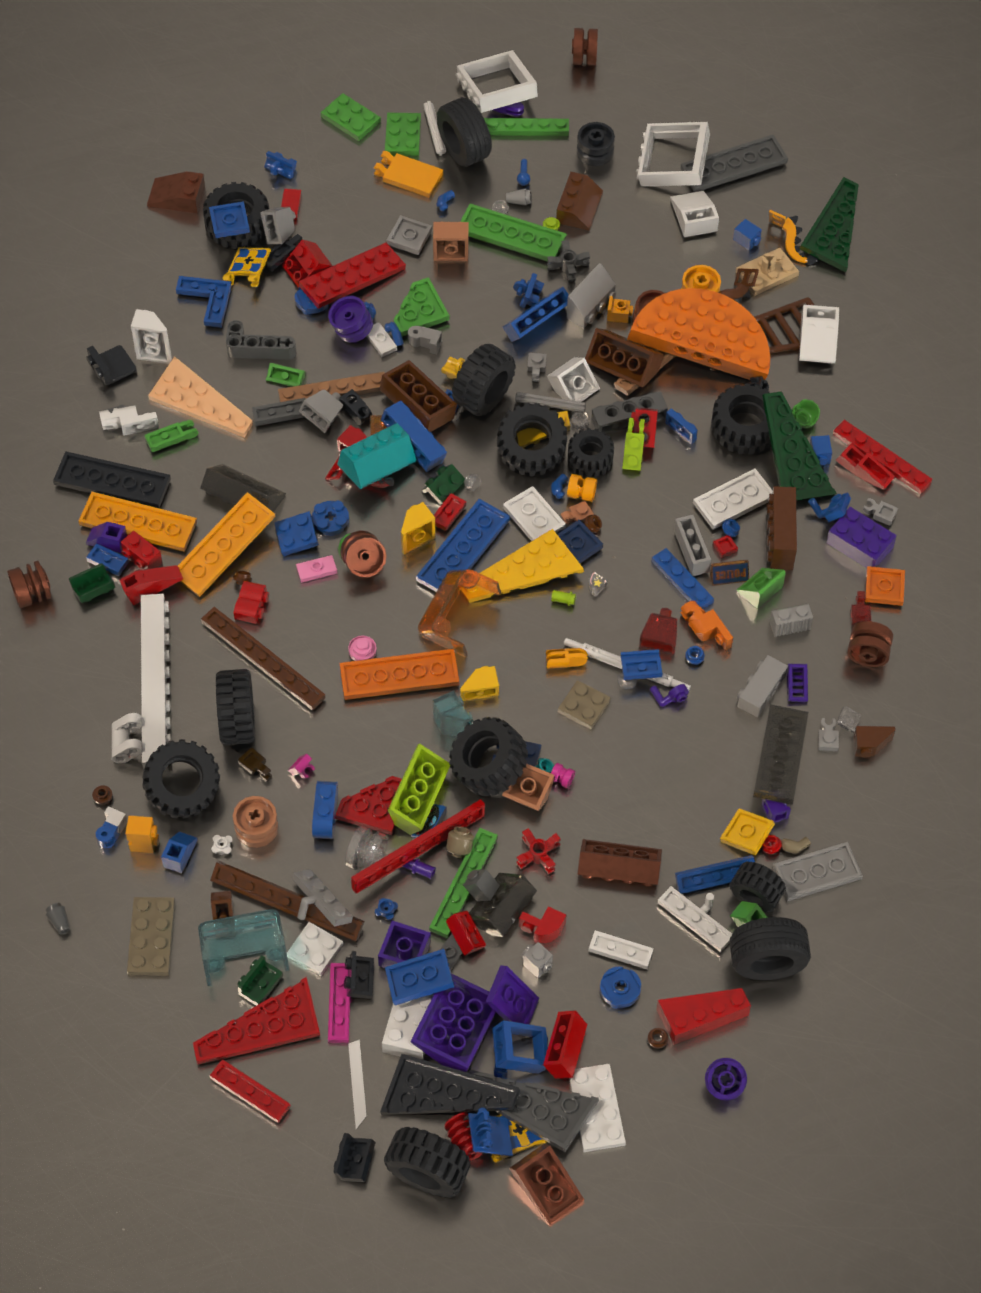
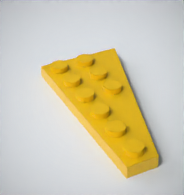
M551 529L462 583L458 588L466 600L471 603L490 598L494 594L502 592L505 594L513 589H524L543 584L554 578H565L569 574L584 573V568L556 532Z

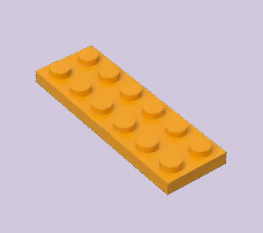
M91 492L78 522L80 526L88 528L105 522L123 525L126 527L127 536L134 530L151 544L185 552L197 524V518Z
M247 492L178 565L184 578L180 582L200 597L276 517L275 513Z

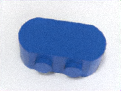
M317 781L312 820L313 838H334L338 782Z

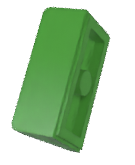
M270 363L266 380L292 387L300 386L303 384L306 371Z

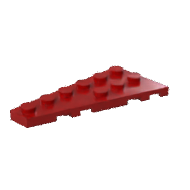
M307 977L300 980L293 987L289 986L284 989V992L274 998L271 997L246 1011L238 1019L229 1021L227 1025L219 1030H214L193 1042L197 1065L320 1036Z

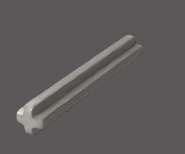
M517 392L515 396V401L533 405L534 403H540V406L547 405L552 408L585 412L586 403L521 392Z

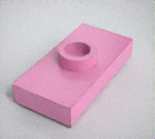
M332 555L296 564L301 583L337 574V568Z

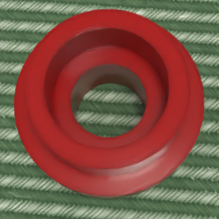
M768 835L762 845V849L767 854L777 853L782 847V842L775 835Z

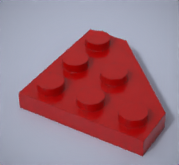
M391 776L380 784H373L360 790L359 793L353 796L348 795L342 798L335 814V819L392 835L395 825L388 809L402 779Z

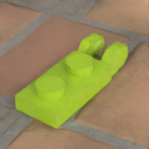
M629 418L622 469L641 471L645 419H641L639 422V433L632 432L634 420Z

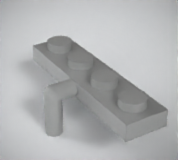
M311 869L293 873L292 880L308 896L301 900L298 919L304 920L308 905L315 904L334 927L352 922V914Z

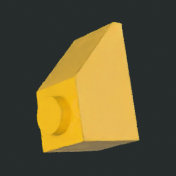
M483 666L475 669L460 688L461 701L499 695V683L495 666Z

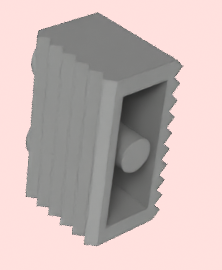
M809 604L771 611L770 625L775 637L811 629L813 615Z

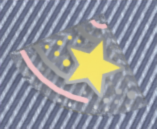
M594 571L589 576V587L591 593L596 597L607 585L608 581Z

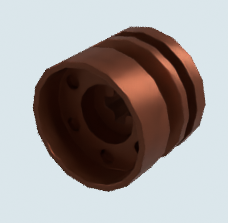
M39 561L34 562L35 571H32L30 564H26V574H23L20 567L7 571L20 608L32 605V595H35L38 601L41 602V592L44 593L46 599L51 598V586L47 574Z

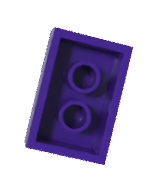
M849 507L846 510L845 516L840 517L829 530L827 544L865 568L867 566L878 567L894 548L897 535L852 507Z

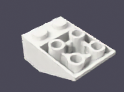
M704 191L670 197L684 237L718 231V213L715 205Z
M803 305L799 361L836 362L839 307Z

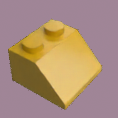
M424 502L411 506L406 512L401 530L403 555L436 538L435 517Z

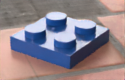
M244 201L209 207L215 238L250 233Z
M310 511L274 522L283 556L319 545Z

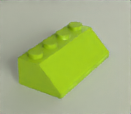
M420 743L414 751L388 809L394 825L409 835L423 829L450 768L449 762Z

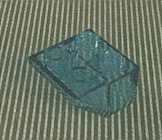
M454 690L433 700V720L443 735L458 738L457 734L459 732L462 733L466 725L472 724L473 718L471 713L465 711L462 698L460 696L457 697Z

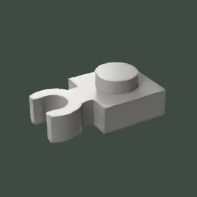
M868 498L866 503L871 507L864 505L862 510L866 514H874L873 519L889 526L898 512L897 507L883 501L880 504H876L875 500Z
M822 718L820 725L822 730L818 732V750L838 751L839 731L834 730L836 720L833 718L832 724L827 725L825 718Z

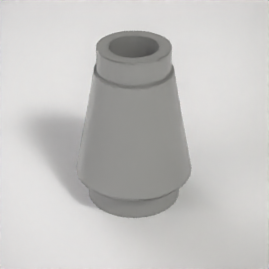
M525 188L506 193V201L511 204L527 206V204L532 203L531 190Z

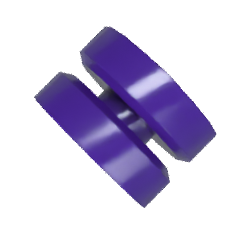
M343 297L337 300L329 310L328 318L330 324L335 329L338 337L343 341L349 343L360 341L373 328L372 316L364 302L358 297Z

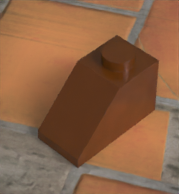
M856 726L854 732L855 756L868 758L878 754L893 740L895 727Z
M231 891L211 893L215 939L236 937Z

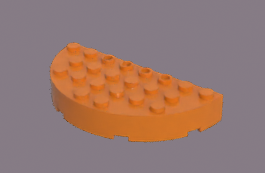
M685 288L673 290L656 297L637 315L627 340L748 380L752 377L761 376L763 380H766L770 369V349L765 333L758 321L746 308L735 300L711 290Z

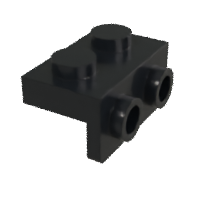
M352 951L345 960V969L348 970V976H345L344 989H347L348 997L371 999L373 996L374 958L356 956V951Z
M344 1133L339 1144L337 1160L334 1163V1174L342 1181L365 1182L376 1142L373 1139L353 1138L349 1133Z

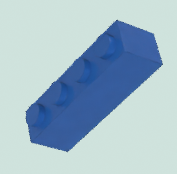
M563 286L505 324L502 328L511 342L523 337L566 307L569 294Z
M399 401L384 410L381 421L387 428L398 423L410 437L416 461L426 472L443 463L447 451L434 438L433 434L424 427L422 422L415 417L408 406Z

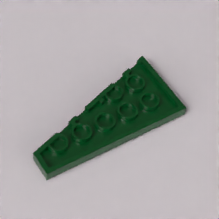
M845 177L842 178L800 246V250L844 272L848 269L855 205L859 184Z
M782 391L763 394V403L779 487H796V501L836 495L835 489L832 488L827 474L824 473L820 466V461L807 437L804 436L799 422L794 418L792 409Z

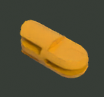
M582 648L552 649L545 652L547 669L582 666L588 660V654Z

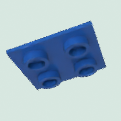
M486 1108L478 1109L476 1114H468L473 1152L513 1156L507 1118L489 1116Z

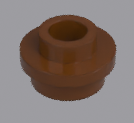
M588 515L585 518V526L592 533L598 532L602 527L601 519L597 515Z
M236 571V575L233 576V579L239 585H242L244 581L252 582L251 573L246 571Z
M101 785L94 789L92 796L96 803L105 805L110 802L113 794L108 786Z
M661 1028L652 1029L648 1034V1043L657 1049L665 1047L668 1043L667 1032ZM660 1037L662 1040L655 1041L654 1038Z

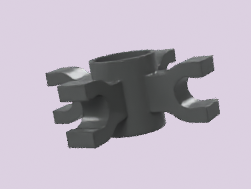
M568 240L562 241L561 257H547L548 271L561 268L562 271L567 273L568 281L573 282L576 281V265H590L589 252L576 254L575 251L570 249Z

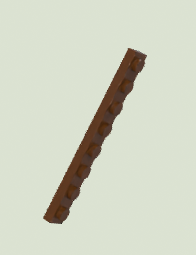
M213 607L201 618V622L311 710L315 709L326 698L321 690L216 607Z
M221 861L216 862L210 879L214 883L296 917L298 916L301 900L305 897ZM315 904L308 905L304 919L354 941L359 939L365 922L353 917L351 923L334 927Z

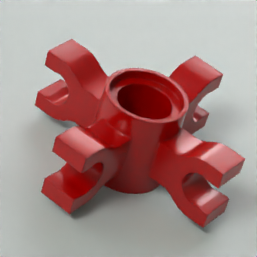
M529 828L522 831V840L528 845L530 850L516 857L518 867L523 869L533 862L542 864L548 875L554 872L556 864L547 853L561 845L559 843L561 838L558 834L555 833L544 841L543 839H535ZM539 849V850H542L543 852H542V853H536V852H534V851Z

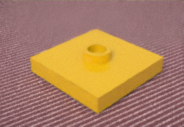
M739 808L720 837L721 843L756 855L774 827V821Z

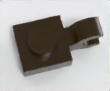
M252 747L238 759L239 765L253 775L257 771L265 781L272 777L270 774L271 770L264 765L266 759Z

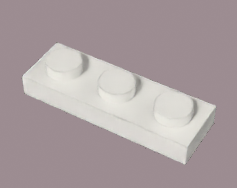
M596 930L589 946V952L643 969H648L654 949Z

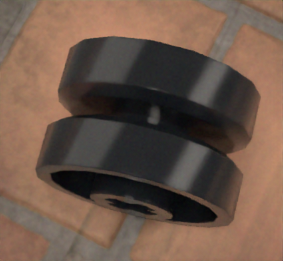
M590 122L579 129L577 135V155L583 163L591 166H601L613 158L615 134L612 128L605 123Z

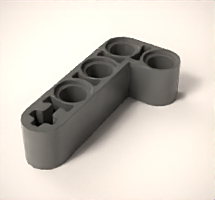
M233 320L228 323L226 346L227 353L232 358L290 360L297 354L296 342L291 336L244 335L243 323L241 321Z

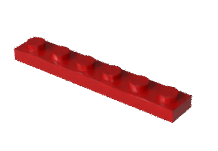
M845 419L833 430V435L847 445L852 443L864 455L868 452L888 469L895 478L919 494L932 483L931 477Z

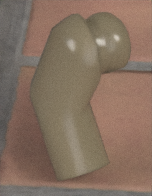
M807 837L798 842L787 838L781 840V848L792 854H798L811 845Z

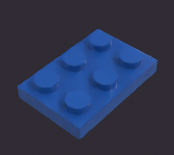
M445 949L385 967L394 1005L454 987Z

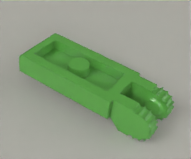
M187 420L150 432L144 436L151 452H155L186 439L190 440L198 436L199 432L196 428L192 429L194 426L193 421Z

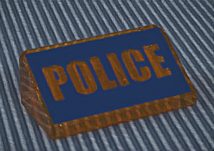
M739 560L711 564L710 578L712 585L746 582L749 579V561Z

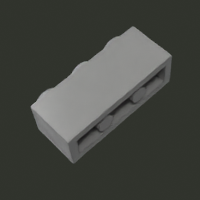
M694 515L675 519L674 532L692 576L710 572L711 558Z
M767 655L764 661L761 660L756 667L757 672L754 675L751 674L748 678L746 688H742L739 691L737 707L758 718L785 678L788 665Z

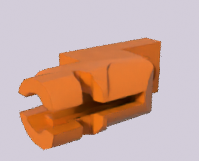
M689 601L681 607V615L685 621L689 622L688 626L691 627L702 642L715 637L718 645H722L725 651L732 648L733 636L714 609L705 612L696 601Z

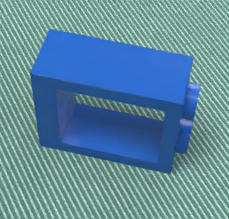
M503 1020L492 1028L496 1068L539 1074L546 1069L543 1065L548 1049L546 1027ZM512 1034L533 1038L534 1059L513 1055Z

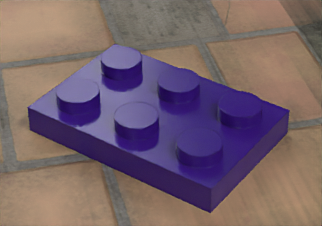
M500 965L486 1003L505 1021L529 1024L539 997L508 966Z

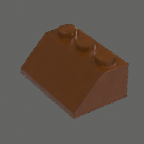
M570 172L557 207L556 219L562 225L589 231L603 190L588 175Z

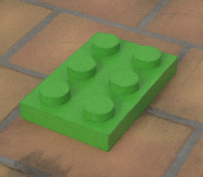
M344 93L320 112L323 119L357 141H360L381 122L380 116Z
M387 112L385 151L390 152L392 156H395L396 153L403 156H419L421 113Z

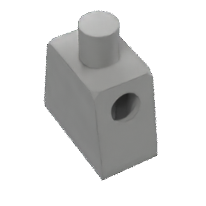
M274 207L260 212L267 244H283L295 231L293 220L296 215L290 207Z
M321 390L305 399L299 412L326 433L343 407V404L339 401L341 395L337 392L331 395L328 391Z

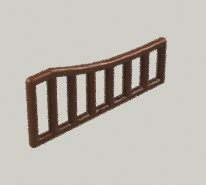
M809 297L755 316V319L761 324L774 345L769 347L770 354L800 350V342L782 314L791 311L801 326L802 315L798 308L803 305H814ZM776 317L792 344L782 345L768 324L767 319ZM709 367L712 371L718 370V369Z

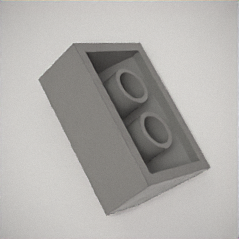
M599 263L568 296L567 319L583 329L594 321L598 313L605 309L606 304L609 302V297L613 296L614 299L616 296V284L602 264Z

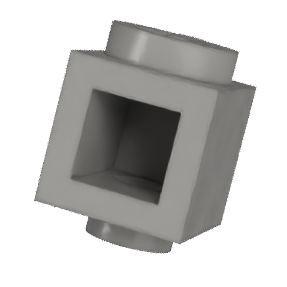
M539 942L535 945H528L521 955L524 959L523 965L537 978L543 973H547L553 966V955Z

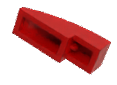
M852 443L836 459L840 465L855 476L883 490L895 478L868 452L864 455Z

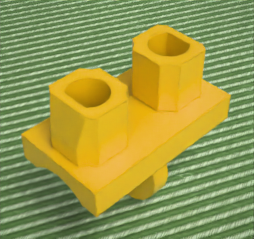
M449 356L441 372L446 374L447 378H457V373L462 368L461 366L465 359L460 357L457 360Z

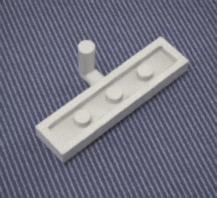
M672 886L658 899L659 905L720 953L730 943L729 940L732 933L706 914L713 906L714 895L712 893L706 895L705 904L701 908L697 907Z

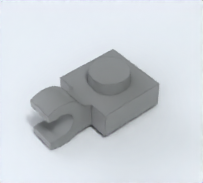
M529 353L527 371H532V381L539 382L540 372H545L547 354Z

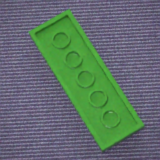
M471 203L460 221L469 222V237L548 261L547 257L558 256L562 247L561 242L566 240L567 235L566 233Z

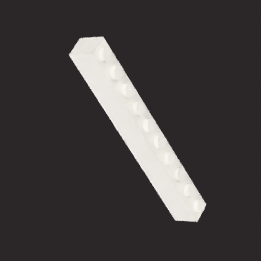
M164 594L141 595L143 769L150 755L162 744L167 745L171 741L170 734H167V729L171 728L170 717H167V712L171 710L170 700H167V695H170V683H167V678H170V668L166 666V661H170L169 650H166V645H170L169 633H166V629H169V617H166V612H169V602L165 601Z

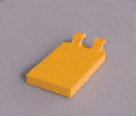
M388 151L382 152L381 157L383 158L381 163H376L374 169H376L374 175L383 177V182L428 198L431 197L443 175V169L397 153L394 157Z

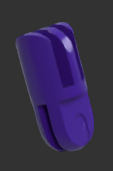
M518 102L493 109L492 111L519 117L524 113V105Z

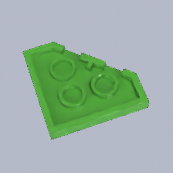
M428 277L412 283L408 295L405 296L400 310L394 318V322L398 326L401 335L405 336L408 335V330L412 326L428 328L450 320V315Z

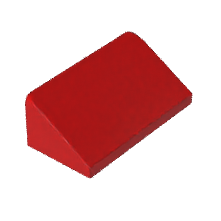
M468 911L454 913L446 920L464 955L473 953L486 946Z

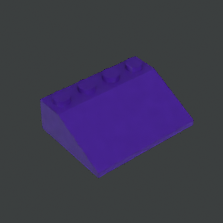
M451 973L454 987L434 994L410 1042L439 1064L467 1072L496 1011L486 1003L489 991Z

